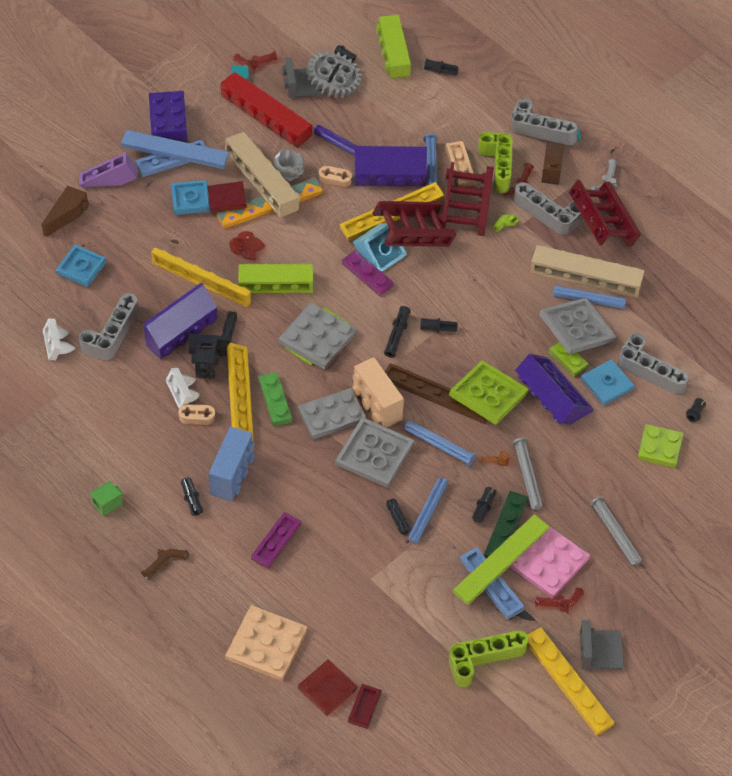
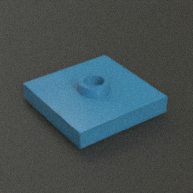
M207 180L171 183L174 215L210 212Z
M75 244L56 268V274L88 288L107 263V258Z
M612 359L581 375V381L603 406L634 389V384Z

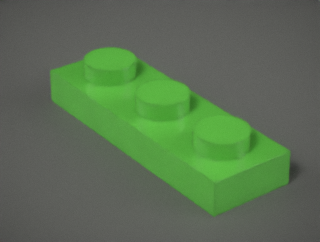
M278 373L259 376V383L272 425L278 426L291 423L292 417Z

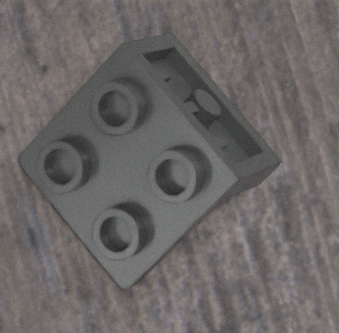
M582 620L579 631L581 669H623L621 631L594 630V628H591L590 620Z

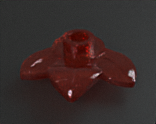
M244 231L230 240L229 247L234 254H241L243 258L248 260H256L257 255L255 252L264 249L265 244L260 239L254 238L253 232Z

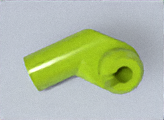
M504 214L492 225L494 231L499 232L504 226H515L519 221V217L515 214Z

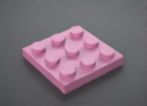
M549 526V530L509 568L553 599L589 560L590 555Z

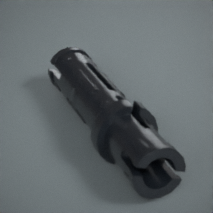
M400 306L398 315L393 320V329L384 350V355L389 358L395 357L403 331L407 328V320L411 313V309L407 306Z

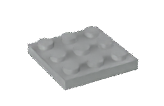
M587 298L545 308L540 311V317L568 354L612 343L616 339L615 334Z
M310 302L278 338V343L325 370L357 333V328Z
M362 417L336 458L335 465L388 488L414 445V440Z

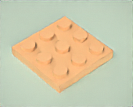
M251 605L225 655V659L283 681L307 632V626Z

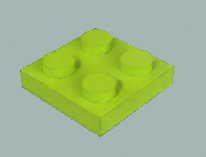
M645 424L637 459L676 468L683 432Z

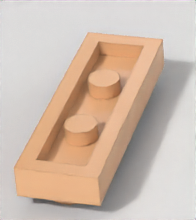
M463 141L446 143L445 149L450 164L455 162L454 171L473 173ZM455 178L459 187L476 186V181Z

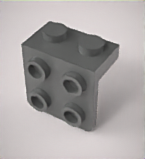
M292 57L285 58V65H282V74L286 76L284 78V87L288 89L289 98L322 95V90H315L316 85H311L312 81L308 80L309 75H306V68L293 69Z

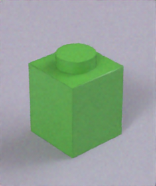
M111 481L90 492L92 504L102 516L123 505L122 490L119 486H114Z

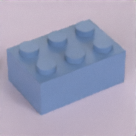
M229 427L209 472L210 495L233 501L234 496L239 494L241 489L240 483L242 479L246 478L248 473L247 467L249 463H253L255 452H253L255 442L252 439L251 432Z

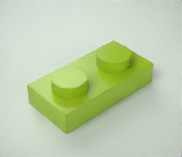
M560 342L549 348V354L573 377L588 368V363L577 352L568 354Z

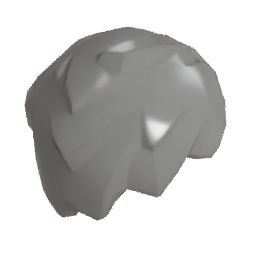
M288 149L285 151L280 150L274 159V168L279 170L284 179L292 181L299 178L304 172V157H301L300 153L296 154L294 150L289 151Z

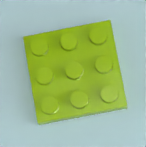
M481 360L450 390L449 396L497 425L528 394L529 389Z

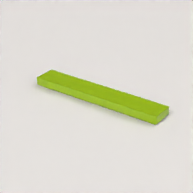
M534 514L453 589V594L469 605L549 530V526Z

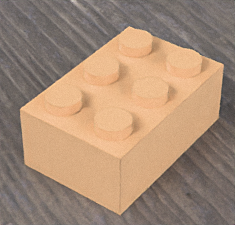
M373 357L354 366V375L352 376L354 380L353 392L361 398L364 408L370 411L373 421L386 428L402 421L404 398L377 360Z

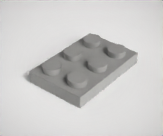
M352 388L298 406V411L312 440L355 426L362 417L366 419Z

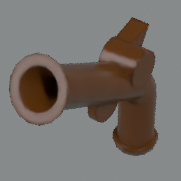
M158 548V558L146 570L141 571L142 576L150 580L151 575L162 565L167 566L169 564L168 559L170 557L187 559L189 557L188 550L169 549L164 551Z

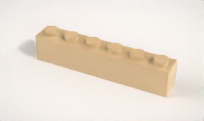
M245 132L226 138L225 151L229 152V157L281 218L298 211L299 194L291 188L288 181H285L279 170L274 168L271 161L263 155L261 149L257 148L253 140Z
M536 245L530 273L638 298L644 270Z

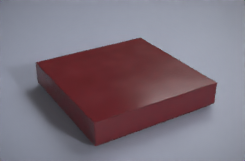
M243 181L207 186L211 213L247 208Z

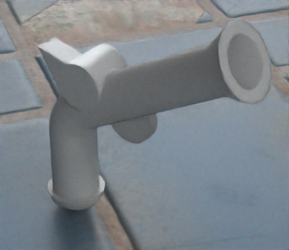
M611 159L608 161L607 175H604L602 180L611 182L612 186L618 189L616 179L613 178L618 161ZM593 185L591 190H599L602 185Z

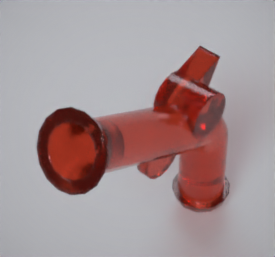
M274 50L272 53L260 57L255 55L250 60H246L240 54H235L233 59L243 66L251 67L254 72L258 68V64L277 60V54Z
M524 164V171L521 178L516 179V184L522 182L529 184L527 179L530 172L534 169L532 164ZM510 187V190L503 193V195L515 194V187Z
M577 587L570 599H564L562 595H558L556 599L536 596L535 607H560L561 612L569 614V607L577 604L580 597L584 595V591L582 588Z

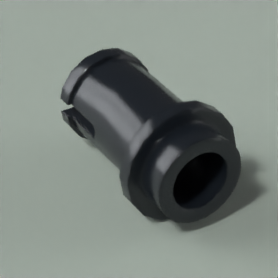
M344 45L336 47L334 54L337 55L340 52V56L346 55V59H352L351 63H354L357 57L356 54L345 49Z
M696 398L692 407L686 411V418L690 422L700 420L701 412L706 406V402H703V399Z

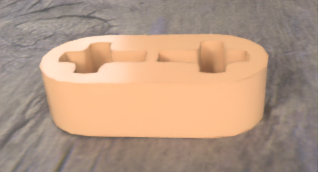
M323 166L319 170V180L328 185L348 187L352 183V173L346 169Z
M187 404L179 408V420L184 424L210 425L216 418L214 408L209 405Z

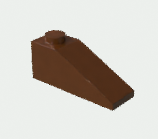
M547 141L541 183L559 185L564 144Z
M67 186L41 224L43 236L47 237L79 218L89 206L87 192Z

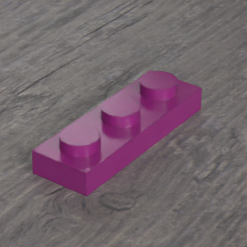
M356 250L342 259V265L377 295L381 296L393 287V281Z
M284 512L253 552L251 560L269 569L301 526V521Z

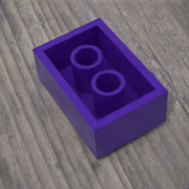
M184 91L149 93L151 135L188 143Z

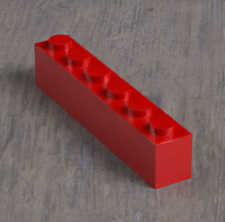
M233 72L220 83L221 95L224 99L231 101L237 108L244 110L263 126L273 130L276 135L286 139L289 144L299 148L312 137L311 123L236 72Z

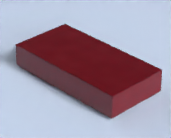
M361 684L348 718V723L368 729L382 690Z

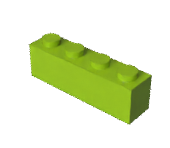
M399 15L379 17V23L376 24V33L380 34L379 46L383 47L382 58L386 59L384 62L385 71L389 72L390 78L410 76L411 63Z
M239 264L238 284L240 287L247 288L251 293H313V264Z

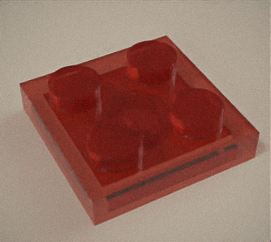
M327 659L298 684V689L328 716L357 690V686Z

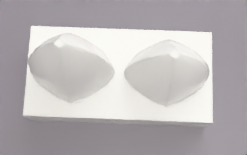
M48 319L43 328L48 360H56L58 355L67 354L75 350V347L71 344L60 341L69 332L57 326L55 319Z
M171 368L166 378V383L178 408L195 401L200 394L192 389H188V386L196 381L195 378L181 374L179 368Z

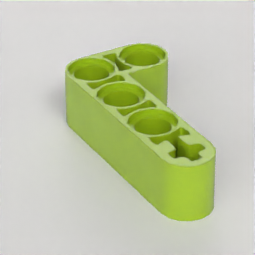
M483 132L479 135L478 152L484 156H495L494 190L498 193H506L510 190L512 136L507 133Z
M519 630L454 644L449 652V665L456 685L466 688L472 684L473 666L524 655L528 645L527 634ZM495 646H500L503 649H496ZM479 650V651H481V652H483V653L478 654V653H475L474 651ZM454 655H461L462 658H457ZM460 673H466L468 676H461Z

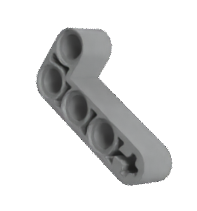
M523 98L518 100L511 114V129L514 133L565 145H573L577 142V125L574 122L534 114L530 99Z
M522 182L516 185L515 204L558 234L568 235L583 221V216L574 201L565 208H562L529 184Z
M127 293L120 298L101 333L92 330H84L80 333V348L84 354L101 360H110L114 357L138 314L137 297L134 294Z
M641 333L631 334L620 351L618 361L620 368L672 394H683L686 391L689 380L688 374L645 353V336Z

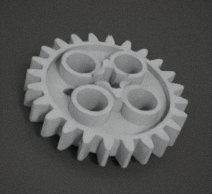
M326 50L324 54L318 52V55L314 54L313 58H310L306 68V75H309L308 80L312 81L311 85H316L315 90L321 89V94L327 92L328 97L331 94L335 98L338 95L341 98H344V95L349 97L350 94H354L358 90L362 81L360 79L362 74L359 73L360 68H356L357 63L352 64V59L347 60L346 55L340 56V52L337 55L333 51L330 54ZM337 66H340L338 71L335 73L332 81L328 83L330 77H332Z

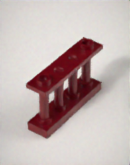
M451 162L450 169L447 168L445 179H448L444 212L440 213L439 220L444 229L446 228V222L471 225L478 228L477 235L485 236L494 167L487 166L486 173L475 174L454 171L455 162ZM453 178L481 181L484 184V188L475 189L452 186ZM451 193L479 196V198H482V203L451 201L450 195ZM448 208L477 211V213H480V217L473 219L448 215Z
M581 180L575 182L569 194L598 244L603 245L607 238L612 236L622 237L626 246L632 247L641 236V232L611 182L605 181L599 190L585 189ZM591 197H598L601 203L593 202ZM598 210H605L608 216H601ZM606 223L614 224L616 229H609Z
M379 201L372 212L373 216H384L390 232L384 240L386 246L449 247L457 235L454 229H444L437 216L442 206L441 202ZM392 216H399L404 228H397ZM408 217H415L420 229L412 228ZM423 217H430L436 229H429Z

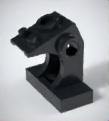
M189 334V354H192L191 363L195 364L196 378L215 379V365H219V355L227 356V336Z

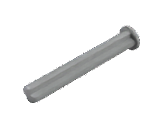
M518 438L512 442V445L516 449L529 502L533 510H540L543 504L527 448L528 441L526 438Z
M599 496L592 500L590 506L596 510L632 566L638 565L642 559L605 504L604 497Z

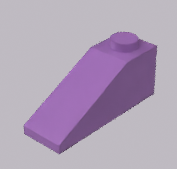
M125 152L80 173V186H116L132 182L137 178V166Z

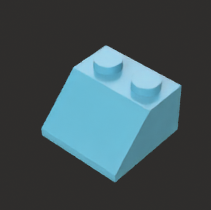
M380 223L353 241L358 253L381 272L407 255L403 246H386L384 240L390 232L387 223Z

